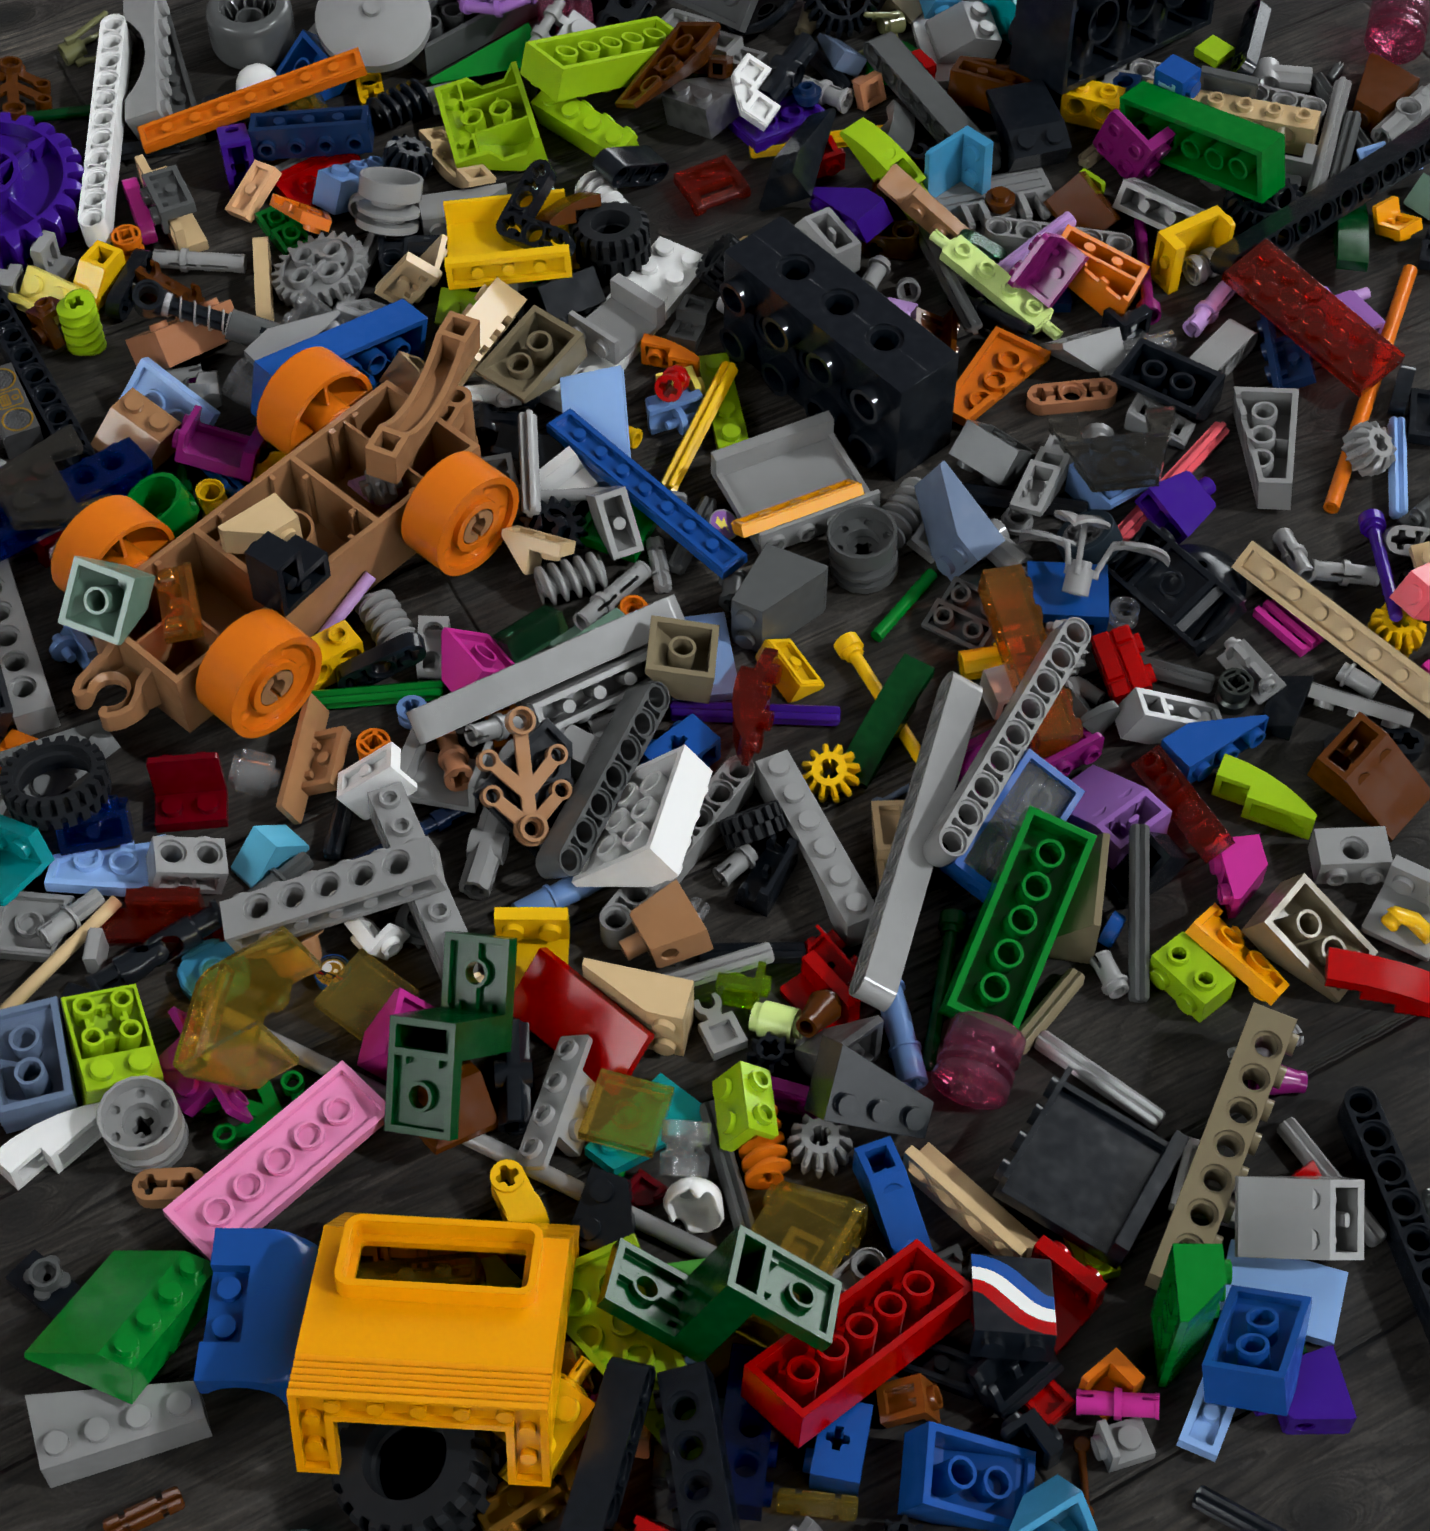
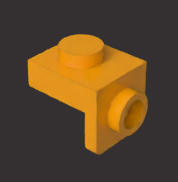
M1390 196L1372 207L1375 234L1401 242L1410 239L1411 235L1423 229L1422 218L1400 212L1399 198L1397 196Z

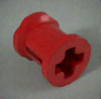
M680 365L667 367L655 382L654 389L656 395L665 402L678 400L683 391L689 386L690 376L687 370Z

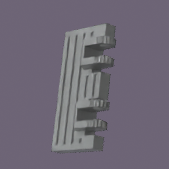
M1042 167L1013 173L1006 172L991 175V189L1003 186L1015 194V204L1005 214L991 212L985 202L986 193L981 195L962 182L951 187L935 199L975 233V221H980L983 229H985L986 221L994 216L1016 218V213H1018L1021 219L1033 220L1032 210L1036 209L1041 220L1049 219L1052 214L1043 202L1055 192Z

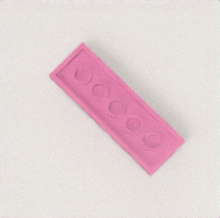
M342 1060L163 1209L165 1217L206 1260L211 1261L215 1228H263L384 1125L385 1100Z

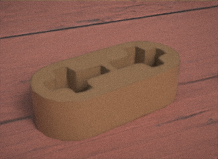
M193 1167L150 1168L141 1171L135 1176L132 1183V1191L139 1205L144 1208H165L184 1192L183 1188L188 1186V1182H196L204 1174L199 1169ZM155 1182L157 1188L153 1189L152 1194L146 1195L145 1190L149 1188L150 1183Z

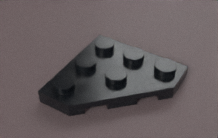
M548 717L543 719L528 735L532 772L534 773L545 759V751L551 745H564L568 750V759L564 764L557 766L535 794L536 809L549 796L548 789L552 782L565 779L571 784L573 789V778H571L572 742ZM553 749L551 753L552 758L555 761H560L561 752L558 749ZM514 750L503 763L517 774ZM492 773L472 793L480 801L479 795L481 790L489 785H496L503 791V797L521 810L520 797ZM558 784L555 788L556 794L563 797L565 795V788L563 785ZM488 790L486 798L489 802L494 803L497 795L494 791ZM566 800L560 803V805L556 808V810L547 820L549 825V831L551 830ZM486 807L514 836L513 823L494 807ZM527 823L525 825V832L530 836L535 833V827L532 823ZM542 844L534 847H524L536 858Z

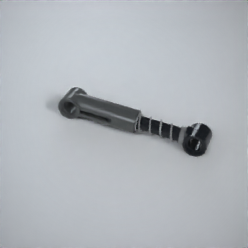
M151 279L139 281L132 290L134 309L144 318L177 317L180 322L185 320L193 322L195 327L202 325L208 327L209 331L213 329L221 331L225 335L226 340L249 346L267 328L282 325L236 309L227 314L224 309L218 311L211 309L210 305L207 307L198 305L196 300L192 303L182 300V296L176 298L173 293H169L158 282ZM146 293H152L158 299L155 303L147 305L142 303L140 298Z

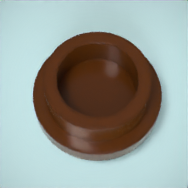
M998 186L987 191L985 202L991 212L1005 214L1015 204V194L1006 187Z

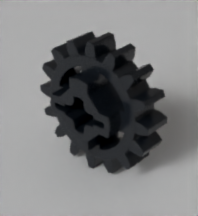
M550 496L548 504L541 499V512L539 515H533L532 518L519 517L524 527L576 541L575 549H584L585 547L580 538L588 536V532L582 527L587 521L582 515H579L581 511L575 505L571 506V503L565 498L559 503L554 496ZM554 514H562L561 516H558V517H555V516H554ZM574 552V554L568 556L573 558V556H576V553ZM542 558L541 566L544 564V562L547 566L548 563H555L556 561H550Z

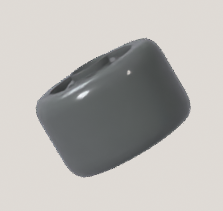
M290 0L208 1L206 21L211 45L215 55L230 67L242 70L245 66L254 63L273 67L283 61L296 40Z

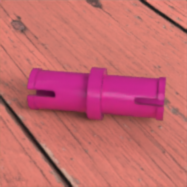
M1114 1387V1391L1077 1389L1076 1415L1113 1416L1115 1421H1122V1417L1155 1418V1420H1159L1160 1393L1122 1392V1388Z

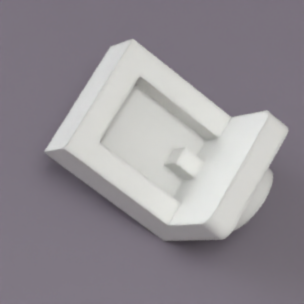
M359 917L344 923L353 934L350 939L358 949L386 961L396 955L402 949L403 943L410 937L406 929L392 923L387 924L380 931L372 920L365 917Z

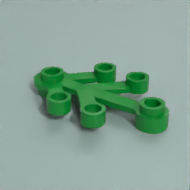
M255 1059L246 1067L248 1080L256 1086L262 1103L248 1099L249 1105L247 1108L253 1117L249 1124L240 1123L233 1126L230 1123H221L215 1127L213 1138L216 1146L220 1149H231L237 1142L249 1138L282 1111L270 1082L271 1073L269 1066L262 1059ZM257 1069L265 1070L263 1074L259 1076L252 1075V1073ZM295 1070L287 1071L282 1075L280 1080L284 1094L291 1096L292 1101H294L304 1092L305 1083L303 1076ZM292 1080L299 1081L294 1087L286 1086ZM215 1096L200 1112L206 1114L215 1113L222 1106ZM223 1133L232 1134L231 1137L226 1140L219 1139V1137Z

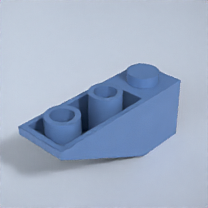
M369 156L367 159L351 160L350 163L341 165L333 164L329 168L318 170L312 204L333 215L349 212V198L352 194L358 192L359 172L368 167H383V158Z

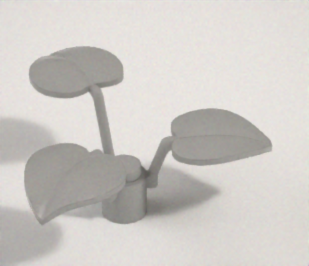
M1055 510L1054 516L1072 523L1073 526L1079 524L1081 526L1076 559H1073L1072 562L1071 546L1076 547L1077 542L1035 529L1021 530L1018 538V544L1030 541H1050L1062 546L1065 549V579L1062 592L1082 597L1089 596L1092 579L1098 581L1101 570L1114 551H1133L1155 557L1167 567L1170 565L1168 553L1157 546L1141 542L1113 541L1095 570H1092L1093 563L1082 560L1087 527L1089 525L1110 529L1111 524L1095 516L1078 515L1066 510Z

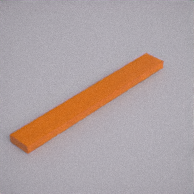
M357 47L138 126L137 130L146 154L216 130L218 127L227 126L249 118L251 113H263L368 74Z

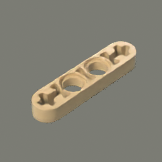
M268 236L252 238L256 316L274 321Z

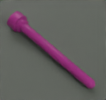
M1135 218L1137 260L1150 266L1146 223ZM1150 267L1140 286L1141 300L1136 305V308L1146 304L1153 311L1150 324L1153 325L1161 319V305L1153 298Z

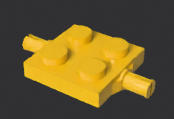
M583 1355L580 1356L568 1375L561 1373L551 1446L553 1479L588 1431L596 1402L588 1397L581 1386L596 1365ZM492 1431L506 1442L505 1432ZM506 1462L497 1474L508 1482Z

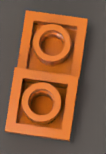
M646 333L643 334L641 340V364L661 368L673 365H680L682 367L692 365L696 376L700 377V357L695 353L665 338Z

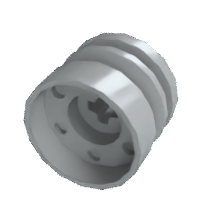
M378 166L362 169L359 172L358 193L365 199L359 200L357 203V210L359 212L356 214V225L365 231L386 236H407L417 233L419 230L417 218L420 216L421 210L414 204L422 199L424 181L422 176L412 171L394 167Z
M147 1075L131 1076L115 1083L104 1093L97 1107L96 1123L114 1161L121 1168L137 1175L141 1171L150 1168H171L182 1158L188 1145L189 1128L173 1090L162 1080ZM148 1130L150 1134L145 1136L143 1132Z

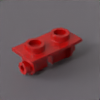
M817 924L815 927L820 931L821 935L817 938L812 936L805 941L806 954L814 949L829 966L834 963L835 967L832 970L850 988L858 957L854 954L849 958L842 950L847 946L842 938L833 929L827 933Z

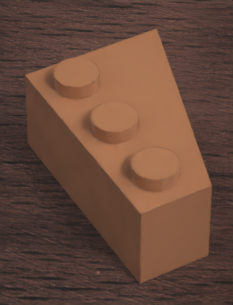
M217 297L199 304L205 307L210 305L211 309L218 311L224 309L227 314L235 309L231 299L219 302ZM177 317L170 322H167L166 319L149 325L150 330L125 340L136 367L141 358L149 357L163 369L171 368L229 342L221 331L215 329L209 331L208 327L202 325L195 327L193 322L186 320L180 322Z

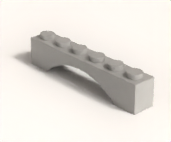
M123 0V16L126 19V23L135 37L144 43L145 48L144 65L140 77L132 91L125 98V121L138 140H140L137 130L138 126L173 114L169 97L172 96V89L169 83V76L172 74L168 59V55H171L168 35L171 32L167 21L170 9L166 0Z
M788 749L755 761V786L764 803L778 800L788 826L786 829L793 839L799 841L798 847L816 881L829 919L837 934L847 944L845 948L848 949L863 943L875 902Z

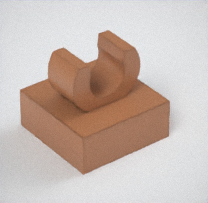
M874 70L865 76L860 75L851 80L857 109L866 111L886 100L882 73Z

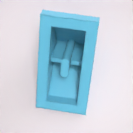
M286 824L253 826L236 856L231 870L252 888L270 874L271 868L278 870L298 853L307 852L310 848Z

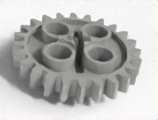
M332 231L325 237L324 233L320 232L316 239L309 235L308 242L303 243L298 240L297 248L288 247L289 254L279 256L281 263L273 265L275 272L271 273L273 278L271 283L280 301L283 300L286 306L292 304L294 309L297 310L303 305L305 311H308L312 305H316L317 310H319L325 302L332 306L333 299L337 298L343 301V294L345 292L349 294L354 293L352 286L362 285L360 278L367 277L365 269L370 268L367 261L369 257L361 241H356L354 235L347 237L346 232H342L337 237L335 231Z

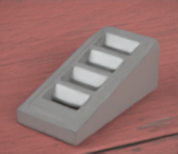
M1137 393L1127 411L1124 429L1183 450L1196 424L1157 401ZM1163 424L1169 425L1168 428H1164ZM1176 428L1181 430L1179 435L1174 433Z

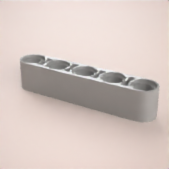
M1004 216L990 217L985 223L983 251L992 257L1005 258L1050 223ZM1075 226V228L1129 256L1132 255L1133 240L1127 234Z

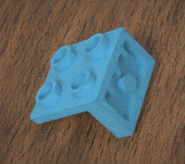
M967 125L939 144L931 147L925 153V188L936 198L959 182H962L981 195L985 194L991 189L994 141Z

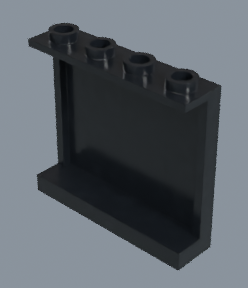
M1068 1066L1061 1079L1053 1076L1042 1095L1048 1098L1045 1106L1037 1102L1026 1121L1032 1125L1029 1133L1022 1129L1010 1148L1011 1151L1016 1153L1013 1160L1011 1161L1005 1157L993 1178L1000 1182L992 1195L1117 1270L1129 1252L1190 1138L1176 1130L1168 1142L1066 1081L1073 1069Z

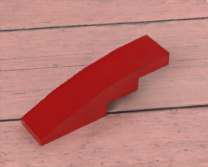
M1334 947L1328 948L1324 986L1359 991V999L1394 1004V1012L1430 1018V971L1371 954Z

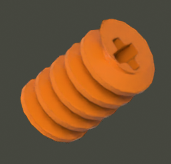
M775 1105L776 1116H777L779 1110H778V1107ZM777 1118L778 1130L782 1126L779 1118ZM778 1131L779 1135L773 1140L755 1135L738 1148V1154L742 1160L741 1168L745 1173L744 1182L748 1188L755 1190L774 1188L784 1181L782 1174L791 1169V1162L785 1159L788 1155V1149L786 1146L781 1145L785 1140V1136L781 1131Z

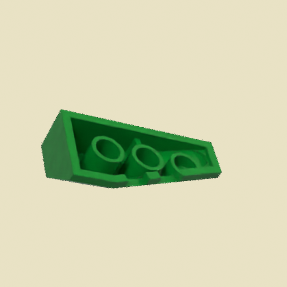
M529 22L427 80L428 85L434 86L449 81L454 82L466 77L471 79L507 72L510 63L514 61L517 62L520 69L525 43L531 38L532 28Z

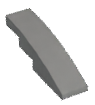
M675 8L670 9L661 18L672 27H675L678 22H718L708 17ZM720 30L716 49L712 54L733 56V71L747 52L764 64L768 63L766 52L745 47L742 36Z
M1050 433L1045 446H1040L1035 459L1030 460L1009 504V509L1041 517L1066 480L1069 464L1075 462L1080 452L1081 440Z

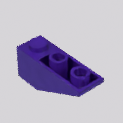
M814 187L810 197L809 206L814 213L830 207L849 230L865 243L872 240L894 221L884 199L867 188Z

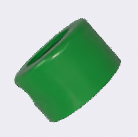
M160 472L151 474L140 480L127 495L172 530L175 539L198 521L200 509L197 500L180 480L171 473Z

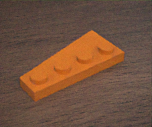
M995 326L956 382L952 421L962 426L965 425L967 419L975 421L1048 362L1051 351Z

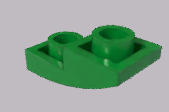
M272 206L255 213L256 222L282 254H289L288 247L297 248L298 240L303 243L308 242L309 235L302 228L301 223Z

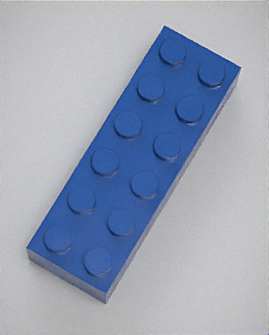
M401 299L255 360L251 414L257 418V409L262 393L280 366L296 353L311 347H325L365 374L374 390L381 384L379 382L380 378L399 351L418 356L423 360L428 317L405 299Z

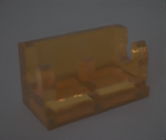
M190 561L184 562V565L164 568L157 572L158 580L174 578L172 581L156 584L166 644L205 637L197 587Z

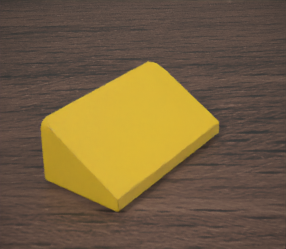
M791 638L765 639L755 658L788 703L796 702L824 688V682Z

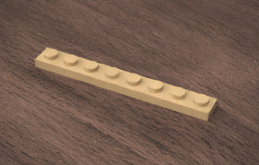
M1251 541L1232 565L1235 571L1430 719V674L1256 542Z

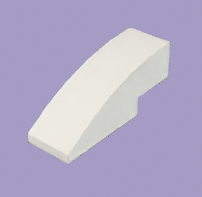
M100 1102L57 1114L11 1138L0 1147V1174L19 1191L48 1165L58 1174L61 1173L102 1137L96 1123L97 1107Z

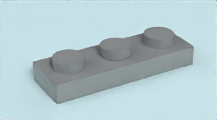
M1315 682L1312 683L1308 697L1314 698L1313 705L1332 711L1335 705L1347 708L1346 715L1355 717L1361 712L1367 717L1370 715L1382 719L1380 725L1390 729L1402 728V726L1410 728L1414 712Z

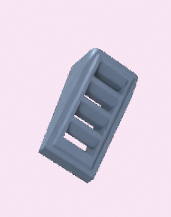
M819 33L817 36L818 41L833 69L857 77L866 64L867 59L842 40Z

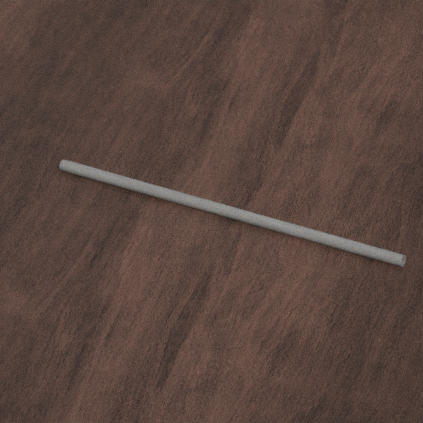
M214 1003L208 1010L206 1017L208 1021L321 1076H324L338 1064V1062L217 1003ZM356 1072L386 1101L385 1085ZM486 1134L462 1143V1145L497 1162L504 1159L515 1161L519 1151ZM548 1165L546 1170L525 1171L528 1177L577 1201L580 1200L585 1182ZM632 1206L636 1230L696 1259L707 1258L717 1248L713 1244Z

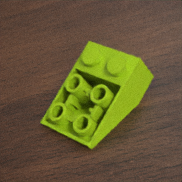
M136 983L61 997L60 1001L76 1083L83 1106L100 1102L104 1093L115 1083L131 1076L147 1075L163 1081L164 1076Z

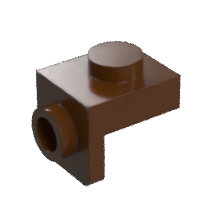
M49 296L40 298L34 303L33 307L25 312L33 327L31 328V333L34 339L40 345L44 344L57 350L66 344L53 318L58 315L56 306L60 300Z

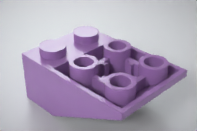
M1094 764L1071 780L1086 792L1066 822L1095 835L1101 833L1110 834L1107 865L1112 870L1129 853V828L1132 824H1146L1149 826L1150 832L1167 834L1172 810L1148 788Z

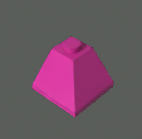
M444 627L441 632L442 681L451 692L515 664L489 634Z
M401 987L395 989L364 1032L357 1065L387 1081L390 1015L435 1007Z

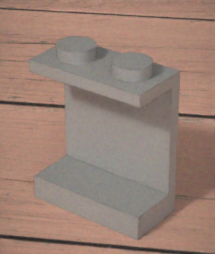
M617 273L610 279L611 298L590 315L584 318L573 310L568 313V324L584 334L586 347L594 351L600 358H605L614 365H617L641 345L644 333L653 335L665 325V302L620 273Z
M411 728L401 751L400 769L417 783V791L408 796L410 802L475 813L480 801L472 793L490 776L491 772L479 770L475 759L469 758L468 766L474 772L469 781L468 789L457 792L446 788L443 780L445 772L440 768L437 761L439 753L426 751V743L420 745L413 728ZM493 741L485 742L482 751L486 749L493 750ZM485 754L482 758L483 764L491 767L493 759L490 755Z

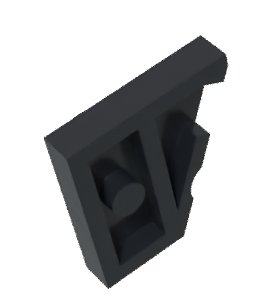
M591 1166L571 1225H580L579 1247L595 1251L617 1241L620 1237L624 1238L633 1233L635 1234V1215L632 1212L631 1205L633 1199L631 1180Z

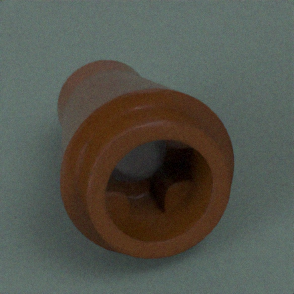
M828 989L812 992L808 997L800 1018L796 1022L798 1032L802 1036L810 1038L820 1030L836 1022L841 1016L842 1002L839 996Z

